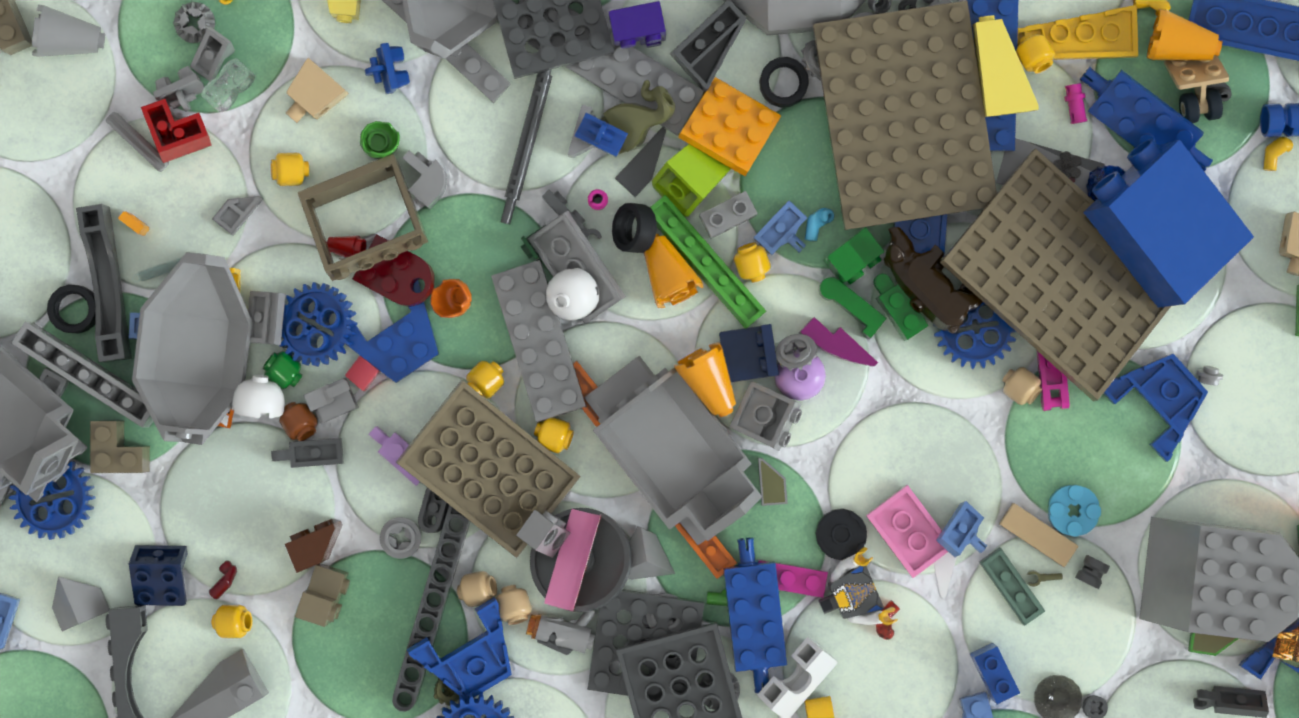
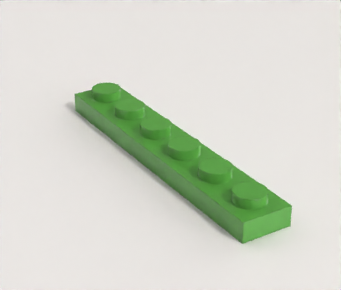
M666 195L650 207L655 214L657 228L668 238L681 256L745 329L766 312L763 306Z

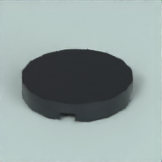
M843 508L834 509L824 514L818 522L815 532L816 541L821 551L833 559L844 560L857 554L866 544L867 529L862 518L853 511Z

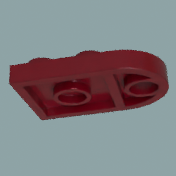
M376 234L369 249L389 240ZM409 251L398 254L392 260L378 262L370 269L356 271L352 278L354 281L389 300L406 307L416 306L424 302L432 293L435 283L434 272L428 262ZM423 279L425 282L424 290L420 293H415L413 289L414 283L417 280Z

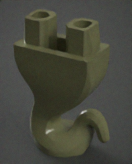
M645 80L641 88L643 99L648 102L656 101L657 109L637 103H623L603 113L604 117L600 120L628 133L618 154L632 151L642 145L651 127L666 122L674 114L675 103L663 86H657L649 90L650 82Z

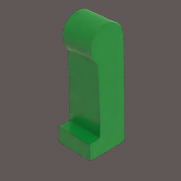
M828 277L820 283L818 289L820 296L825 300H833L865 327L860 333L868 339L872 338L887 319L835 277Z

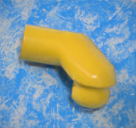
M1133 0V5H1137V9L1151 7L1156 10V16L1159 9H1166L1168 11L1171 9L1170 3L1167 0Z
M1279 137L1267 145L1265 148L1263 170L1277 171L1278 157L1286 151L1290 152L1292 150V140L1287 137Z

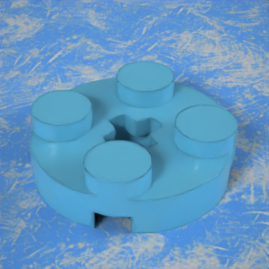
M1078 485L1062 486L1051 495L1048 502V519L1051 525L1062 534L1074 537L1087 534L1096 526L1101 516V508L1097 497L1086 487ZM1070 504L1073 506L1079 505L1078 516L1072 515L1070 517L1068 515L1070 511L1068 506Z

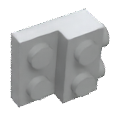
M751 381L730 424V428L780 451L781 447H786L791 439L789 430L792 423L797 424L801 418L802 410L799 409L801 404Z

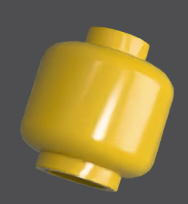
M1027 34L1019 40L1020 45L1017 47L1016 53L1026 71L1038 74L1047 70L1053 64L1052 60L1055 53L1044 35L1038 34L1033 36V34Z
M278 153L275 159H271V178L276 180L279 186H299L303 183L304 177L309 176L308 161H303L300 153Z
M752 242L737 249L734 263L740 278L750 279L752 283L763 280L766 277L765 273L771 268L765 248Z
M480 361L466 375L467 384L484 398H491L504 385V378L502 376L504 371L494 361L491 363Z
M556 417L537 423L534 431V436L538 437L537 441L554 453H560L563 449L568 450L574 434L569 422Z
M222 605L212 616L211 624L217 635L221 638H242L251 630L253 620L251 613L243 605Z

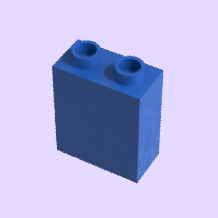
M1151 138L1138 145L1128 154L1127 159L1133 166L1122 176L1117 171L1113 172L1093 187L1092 192L1098 199L1083 213L1158 308L1185 305L1254 236L1180 140L1157 145L1154 139Z

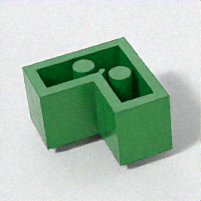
M865 227L823 261L838 280L842 283L848 282L852 284L864 275L862 269L866 266L871 269L882 261L880 255L885 251Z

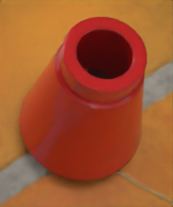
M359 235L329 237L327 240L330 252L345 258L367 250L366 239H362Z

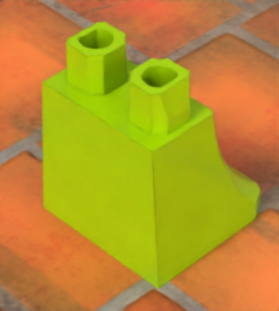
M688 144L664 164L653 178L652 186L662 197L666 195L684 217H688L726 176L731 168Z

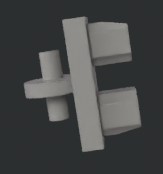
M189 66L178 71L180 80L174 83L168 77L156 80V91L153 92L155 99L158 101L166 99L168 106L173 109L182 106L185 112L191 110L189 102L197 99L196 95L206 91V88Z

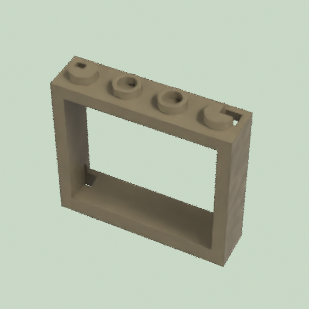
M394 154L297 192L323 267L332 281L343 280L351 273L370 269L374 264L383 260H392L398 254L405 251L417 250L428 242L413 199L408 191L409 189L401 167ZM395 176L414 231L334 263L315 208Z

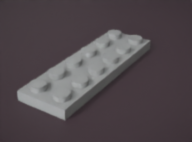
M540 260L492 275L493 284L536 422L539 423L546 419L587 407L559 317L550 310L546 301L548 282L542 262Z

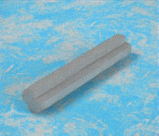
M112 112L107 117L106 122L157 171L162 172L169 165V161L162 163L158 151L118 113Z

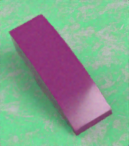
M813 317L799 332V334L812 338L816 347L839 359L871 367L876 366L878 363L841 327L832 334Z

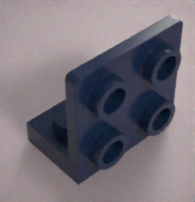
M771 324L719 333L720 344L723 348L731 382L779 375Z
M135 545L128 563L135 605H186L183 567L188 554L187 546Z

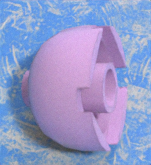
M799 350L794 351L796 358L800 356ZM818 356L812 360L811 365L803 366L802 371L799 368H794L790 371L787 367H781L779 362L777 363L779 375L775 376V383L780 392L786 397L797 401L808 400L816 396L823 388L826 373L825 367Z

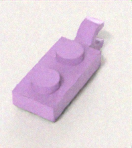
M375 426L369 435L382 445L378 453L417 486L420 481L396 463L410 444L396 432L389 437L378 426Z

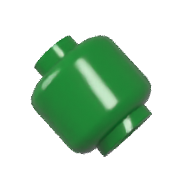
M284 351L278 354L273 352L262 368L265 370L264 375L268 376V380L278 384L281 389H286L289 385L295 387L302 378V374L299 373L301 363L294 361L293 357Z

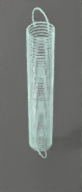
M176 259V261H175L174 263H173V261H170L171 263H169V264H168V263H164V264H165L164 266L159 265V267H160L159 269L157 268L158 266H155L154 269L149 268V270H148L149 272H148V273L146 272L147 270H143V271H144V272H142L143 275L139 278V281H140V279H141L142 277H143V279H142L141 281H144V278H145L152 270H153V272H152L145 280L150 279L149 277H150L156 270H157V272H158L161 268H163V269L156 275V276H160V275H161L160 273H161L167 266H168V268H169L171 265H173V266L167 271L168 273L171 272V269L179 262V261H178L179 259Z

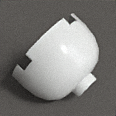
M580 268L564 269L558 272L549 281L546 289V301L550 310L564 320L574 321L586 317L596 308L599 301V295H597L595 288L597 287L596 281L588 272Z
M253 375L252 379L243 381L234 391L232 410L236 414L260 418V414L269 413V418L282 416L284 413L285 402L281 387L275 382L269 381L266 375Z

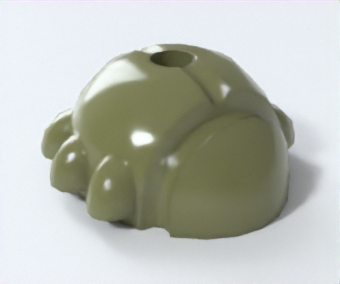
M438 678L434 688V698L438 699L440 704L445 703L447 706H450V700L454 702L459 700V695Z

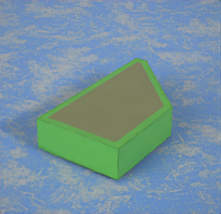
M1190 633L1188 651L1216 656L1239 638Z

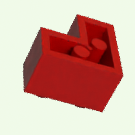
M166 99L141 107L162 163L212 146L200 113L174 121Z

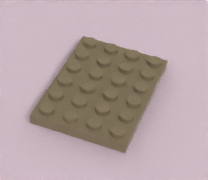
M463 380L458 383L396 461L398 465L516 558L527 546V543L516 535L533 511L537 510L543 514L546 510L552 514L581 477Z

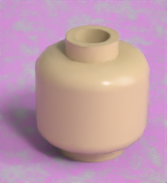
M1020 367L1016 371L1010 369L1002 380L1005 383L1003 388L1004 394L1019 405L1032 404L1042 391L1040 378L1025 367Z
M486 571L465 574L461 578L460 585L457 586V594L459 599L463 600L467 606H480L497 595V583L495 578Z
M516 585L502 588V593L496 597L501 620L508 622V625H515L528 620L532 607L527 591L522 588H516Z

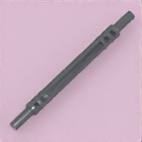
M551 70L537 73L504 196L507 199L501 223L511 224L516 201L520 200L553 77L550 75Z

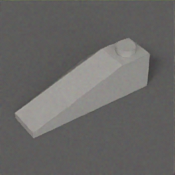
M242 649L221 661L171 718H228L260 700L269 692L245 650Z

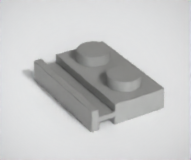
M250 291L248 312L252 319L251 343L281 345L286 294Z

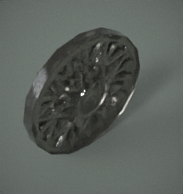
M1052 675L1044 678L1037 685L1034 692V705L1037 712L1043 718H1074L1082 706V694L1079 686L1072 679L1064 675Z

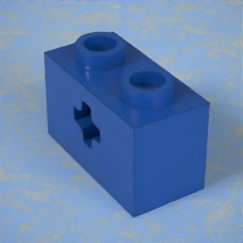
M990 643L970 653L992 701L999 704L1020 694L998 646Z

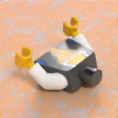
M863 547L857 554L839 562L830 575L831 581L828 583L832 594L818 600L824 614L839 609L842 618L847 619L851 623L863 625L883 623L891 625L898 621V619L892 620L888 616V613L895 611V608L890 607L880 611L885 608L867 569V565L873 560V557L865 559L862 554L867 548Z

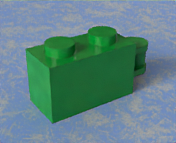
M879 274L874 278L873 284L880 294L876 300L903 341L910 339L929 326L922 314L916 312L911 307V299L904 293L899 284L894 285L887 274Z

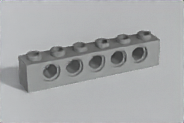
M24 322L11 344L142 428L151 426L153 420L134 386L37 324Z

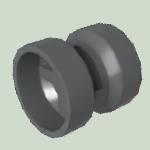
M1086 555L1083 561L1084 567L1078 571L1075 578L1099 589L1102 584L1101 578L1103 574L1108 572L1110 566Z

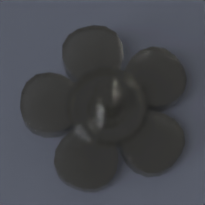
M1068 151L1062 152L1060 160H1055L1053 163L1068 178L1076 179L1081 175L1080 169L1076 168L1081 165V158L1079 156L1071 158V154Z

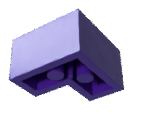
M660 1L608 11L615 46L620 45L622 49L636 46V42L640 41V45L646 44L647 48L660 46L661 41L666 40V30Z

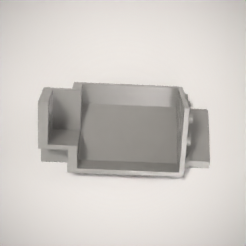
M0 346V490L13 483L25 495H29L37 502L44 495L43 491L47 483L51 481L56 482L69 468L67 465L69 460L79 454L82 455L88 447L66 428L74 409L2 346Z
M638 356L584 397L599 417L600 425L593 430L669 530L680 522L695 543L699 545L705 540H710L744 516L762 498L761 494L744 474V471L752 463L715 415L708 410L677 373L675 368L669 372L664 368L654 375L643 359Z

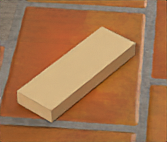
M1015 503L1011 504L999 525L1062 567L1067 565L1078 548V545Z

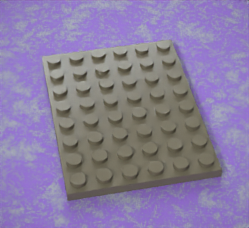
M968 1L813 24L844 230L984 209L996 195L997 191Z
M1035 148L940 263L1092 401H1097L1171 306L1158 308L1083 213L1094 201Z

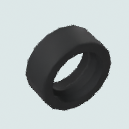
M778 57L770 61L763 68L759 80L760 91L764 99L771 105L780 108L791 107L805 96L809 85L808 73L798 60L790 57ZM778 68H790L799 78L797 91L789 97L777 96L769 87L770 75Z
M625 203L619 207L612 223L613 241L618 249L624 252L644 253L650 248L654 242L657 228L653 210L647 205ZM636 217L637 228L635 236L632 238V224Z
M68 284L59 287L48 300L47 314L50 322L55 328L66 333L79 334L88 331L96 324L94 293L88 288L79 285ZM70 294L82 296L87 301L89 307L87 317L78 324H69L60 317L59 304L63 298Z

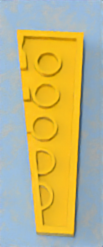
M1137 5L1018 28L1017 47L1020 45L1019 40L1025 35L1033 34L1034 36L1039 34L1045 36L1054 50L1055 56L1053 60L1138 57Z

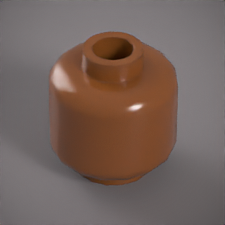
M291 402L284 407L283 415L279 418L281 426L290 439L304 441L316 433L315 428L318 425V420L305 403L296 404V402Z

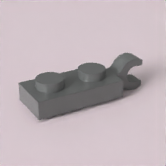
M548 190L542 196L545 202L559 216L569 211L565 206L567 200L558 191L553 194ZM576 210L572 213L569 211L586 238L591 234L596 235L598 239L602 238L598 230L585 228L583 225L585 219Z
M342 438L289 442V450L271 451L272 461L290 460L291 468L344 464Z
M1214 686L1212 692L1203 689L1197 690V698L1193 699L1195 709L1204 710L1214 707L1215 713L1267 718L1269 713L1266 691Z

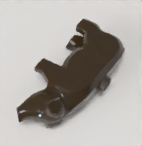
M900 227L889 228L890 243L883 259L884 264L891 269L897 284L911 299L910 305L916 312H922L937 328L955 334L964 323L967 313L978 308L983 301L963 283L958 290L954 289L950 279L942 272L944 266L940 261L944 256V252L937 245H934L927 252L917 253L914 250L912 241Z

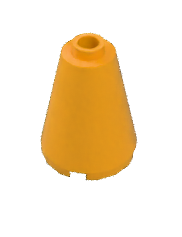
M1159 9L1153 26V34L1149 41L1147 59L1212 60L1214 55L1219 56L1223 41L1218 40V34L1166 9Z
M656 234L654 242L644 252L654 301L658 308H666L664 303L671 302L673 306L698 293L696 287L703 288V283L668 238Z
M717 342L709 345L711 349L709 351L702 350L701 348L678 361V364L674 365V368L713 415L719 414L720 417H724L734 411L732 407L736 405L723 348Z

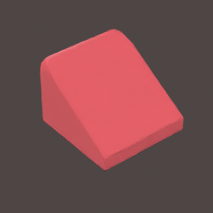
M359 356L345 376L362 391H366L381 371Z

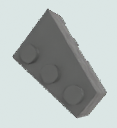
M727 0L682 41L670 55L702 90L708 91L711 82L747 18L731 0Z

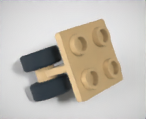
M1214 55L1212 60L1163 61L1179 90L1194 88L1195 93H1184L1179 98V110L1183 117L1191 123H1197L1200 114H1204L1208 120H1216L1222 117L1223 103L1219 91L1215 88L1206 90L1207 85L1229 81V75L1218 56Z

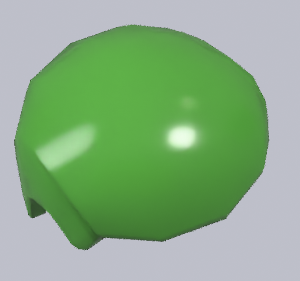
M375 121L367 124L361 131L360 146L371 158L381 159L394 154L398 149L400 134L389 122Z

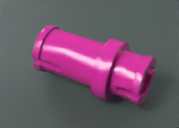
M1081 83L1065 86L1067 96L1064 99L1065 102L1068 101L1071 124L1087 122L1083 101L1086 97L1085 93H1082Z
M596 189L589 193L588 204L592 209L602 210L607 206L608 196L603 190ZM597 197L603 198L599 204L594 203V199Z

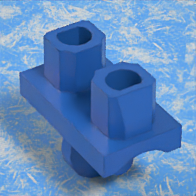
M389 43L380 44V48L376 49L377 57L370 58L371 67L365 69V75L373 76L375 84L382 83L383 80L385 94H392L398 88L410 83L407 70L395 72L393 63L404 61L403 48L400 46L389 47Z
M585 113L574 137L617 157L628 133Z

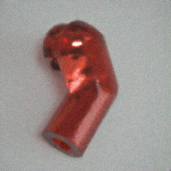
M892 600L884 607L885 609L881 610L884 611L894 607L895 611L888 613L890 619L900 610ZM876 624V632L879 637L889 640L894 636L892 624Z

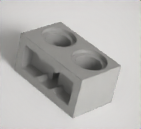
M744 191L701 213L699 218L709 238L712 239L756 217L758 213L747 192Z
M534 510L516 536L536 551L553 558L570 535V532L564 528L566 523L556 515H552L546 510L543 514Z

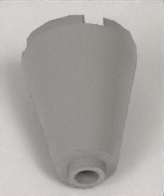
M38 5L36 11L42 13L39 14V18L35 17L32 47H36L37 50L34 49L32 56L98 53L99 48L104 49L105 33H101V27L45 5Z

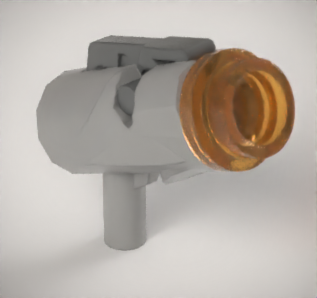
M584 612L578 620H571L570 622L563 621L562 617H547L539 613L537 616L531 614L526 635L532 636L531 639H536L538 643L565 655H569L573 650L585 653L586 648L592 649L595 634H591L592 628L586 626L596 612Z

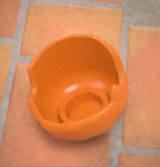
M460 279L443 280L441 285L432 290L430 303L433 311L440 317L455 318L463 315L469 309L472 294L467 284Z

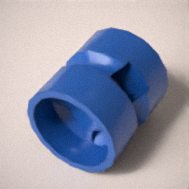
M1280 103L1264 104L1260 114L1262 135L1264 137H1280L1283 133L1286 137H1299V103H1287L1284 107Z

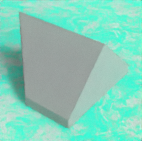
M637 526L629 541L632 552V566L629 579L675 574L656 534Z
M58 576L52 609L61 631H65L110 610L101 587Z

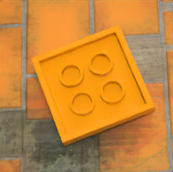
M715 77L678 138L741 175L746 176L781 115Z

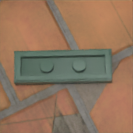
M999 547L979 561L1024 626L1045 612L1002 548Z

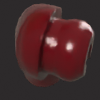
M228 560L219 567V571L224 575L209 590V594L214 599H219L231 587L236 576L237 567L236 565L233 566Z

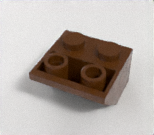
M333 519L315 525V531L310 533L309 529L289 536L291 541L286 543L285 547L296 573L329 559L343 526L341 521L334 523Z

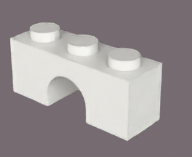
M809 637L791 655L797 662L794 673L783 680L773 676L757 694L772 711L782 718H791L838 663Z

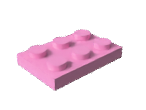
M908 485L904 486L866 515L912 578L948 553L936 541L942 530Z

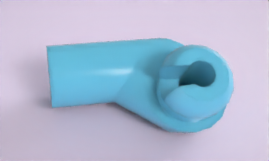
M820 208L809 215L805 240H818L819 228L834 220V212L831 209Z

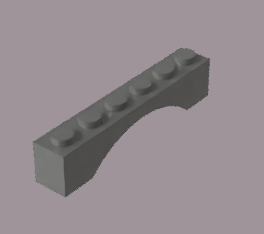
M103 204L78 207L76 212L79 232L89 263L96 305L95 340L98 361L107 363L132 359L110 207Z
M146 605L115 607L108 610L109 614L106 615L105 619L106 628L110 630L111 640L108 641V653L110 656L112 655L113 666L110 667V678L115 683L112 703L114 707H117L116 718H144L134 698L132 666L140 641L148 631Z

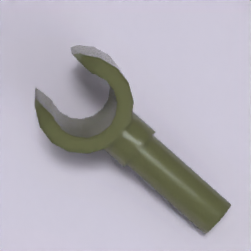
M1031 570L1027 573V575L1036 574L1038 576L1037 582L1027 583L1032 587L1038 586L1043 581L1063 579L1062 573L1039 574L1036 570Z

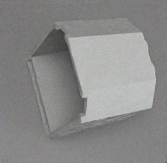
M1151 517L1139 619L1190 633L1265 642L1272 640L1298 619L1299 556L1280 532Z

